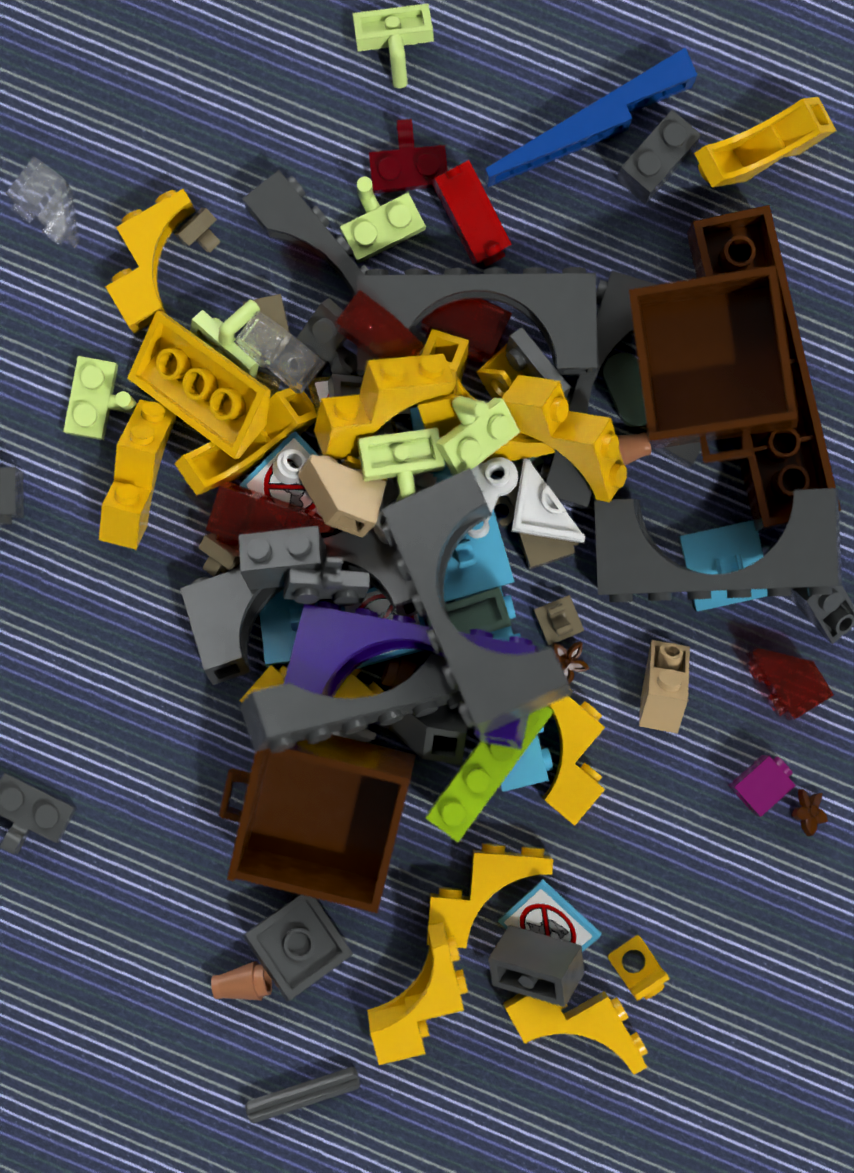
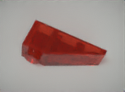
M226 482L219 485L206 531L216 534L215 539L221 543L237 546L239 535L313 526H318L320 532L323 533L330 532L334 527L326 525L322 517L315 511L231 482Z

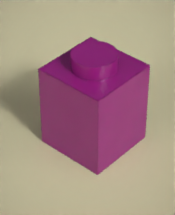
M761 755L728 786L753 815L762 817L796 785L789 778L793 774L792 770L781 758L776 756L772 759L768 755Z

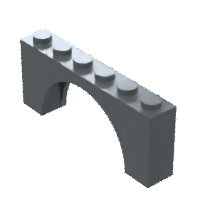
M535 267L524 269L523 274H507V269L488 268L484 270V274H468L466 269L451 268L444 270V274L428 275V270L408 269L405 270V275H389L388 270L370 269L365 271V275H357V371L360 377H364L367 360L399 358L409 335L428 314L445 304L472 298L495 300L507 304L528 317L544 336L552 354L554 367L560 375H594L597 370L596 273H586L585 268L569 267L563 269L562 273H547V269Z
M470 468L382 509L387 521L381 525L382 531L390 547L397 544L402 557L397 559L396 563L405 582L412 580L417 593L411 595L420 617L428 615L433 628L427 631L428 637L435 652L443 651L449 665L442 667L451 689L454 690L459 687L464 702L458 704L468 727L475 724L481 734L484 735L574 694L552 647L520 655L493 652L477 646L465 638L453 626L449 618L444 600V579L449 560L463 537L477 524L492 516Z
M836 488L794 490L793 507L789 522L775 546L757 562L746 568L726 574H706L693 571L681 566L664 554L653 541L646 528L641 512L640 500L613 499L611 502L594 500L598 595H609V602H632L633 594L648 593V601L672 600V592H687V600L711 599V591L727 590V598L751 597V589H767V597L792 596L791 588L808 587V595L832 594V586H842L839 500Z
M374 528L363 538L342 530L336 535L324 538L327 557L343 558L340 571L369 572L370 585L379 590L388 599L397 615L410 617L419 614L411 595L417 593L412 580L405 582L396 563V560L402 557L397 544L390 547L389 544L380 541ZM240 565L228 570L226 573L211 578H198L191 582L190 585L180 588L203 669L212 685L250 673L247 653L252 627L264 606L284 589L283 587L249 590L240 572Z

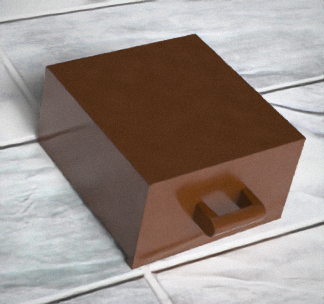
M776 265L629 289L649 442L654 449L700 442L703 464L752 457L749 438L751 434L797 428L798 415ZM742 436L743 449L710 454L707 441Z
M332 734L326 740L309 744L307 739L294 742L295 745L277 753H271L270 748L256 751L251 773L238 769H228L218 816L223 819L239 822L227 880L235 882L236 879L378 913L415 762V754ZM234 782L248 784L242 811L229 806Z

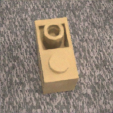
M312 454L300 468L298 477L325 524L363 538L377 522L386 481L381 479L364 481L362 469L354 470L338 464L332 457Z
M651 640L640 699L639 727L678 734L688 702L689 646Z

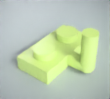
M429 4L352 13L357 50L389 48L393 86L396 88L406 87L408 80L404 45L434 42Z
M365 176L358 179L357 191L366 214L340 226V231L354 252L353 256L357 264L426 230V225L409 192L380 206L373 193L372 181Z
M248 300L224 322L210 317L204 310L192 318L190 332L256 379L260 359L252 347L246 343H240L234 337L238 330L260 312V308L255 301Z
M78 356L63 432L104 440L110 410L126 413L134 411L137 403L129 393L121 391L117 395L113 394L118 370L117 363Z
M458 396L453 400L452 406L461 423L435 442L451 474L454 476L469 468L472 470L519 434L520 430L504 399L495 397L486 403Z
M438 428L359 438L357 446L364 481L397 477L399 494L395 503L415 494L414 474L443 471L445 467L444 459L435 444L440 439Z

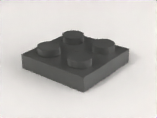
M300 894L242 935L286 1001H291L353 955L316 898Z

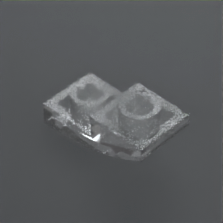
M256 311L234 340V343L260 367L269 368L295 393H303L325 363L301 341L260 311Z

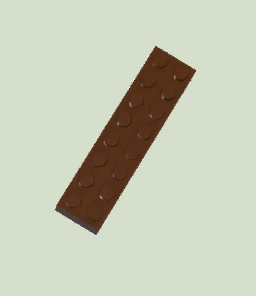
M770 205L693 221L687 231L697 278L776 265L798 423L797 428L749 435L752 457L739 459L756 531L788 524L793 507L794 490L836 488ZM742 436L734 437L737 450L743 449Z

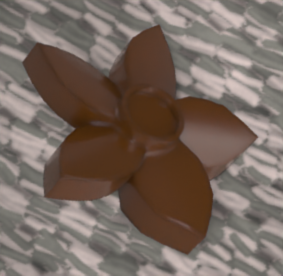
M581 641L573 644L568 651L561 644L552 642V648L569 684L574 679V671L584 672L590 669L586 662L578 659L582 653Z
M798 789V799L802 807L794 808L792 817L801 820V828L807 836H813L818 824L828 822L826 813L819 809L823 793L813 794L809 798L808 793L804 789Z

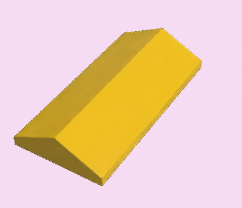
M156 310L127 379L233 459H239L267 425L271 390L163 311Z

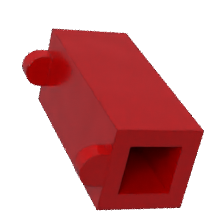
M470 160L430 180L472 264L483 261L486 267L505 257L503 249L512 244Z

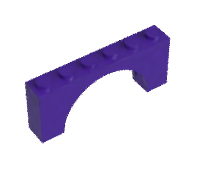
M319 601L317 606L307 604L303 606L284 684L291 683L312 693L334 697L341 684L357 667L382 653L400 649H417L446 657L443 651L436 653L430 642L427 631L433 628L432 624L431 627L418 625L415 619L402 615H394L393 620L379 618L378 613L363 608H356L355 613L341 611V607L336 604ZM470 629L469 634L460 632V634L477 646L497 653L520 655L539 651L537 646L533 645L532 640L524 637L510 636L507 641L493 638L494 634L480 629ZM529 714L484 735L476 727L475 735L484 743L521 750Z

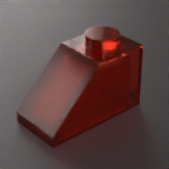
M361 290L357 292L335 321L337 332L375 360L419 356L425 348V345L392 313Z

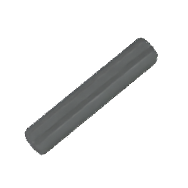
M349 1067L249 1100L245 1105L247 1117L251 1123H257L357 1090L360 1087L359 1075L355 1067Z

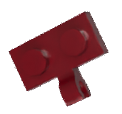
M412 119L396 120L399 149L369 152L373 193L434 188L430 180L448 171L445 145L415 148Z

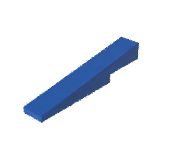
M686 47L485 168L484 180L487 187L625 132L629 129L632 121L631 112L692 88L698 75Z

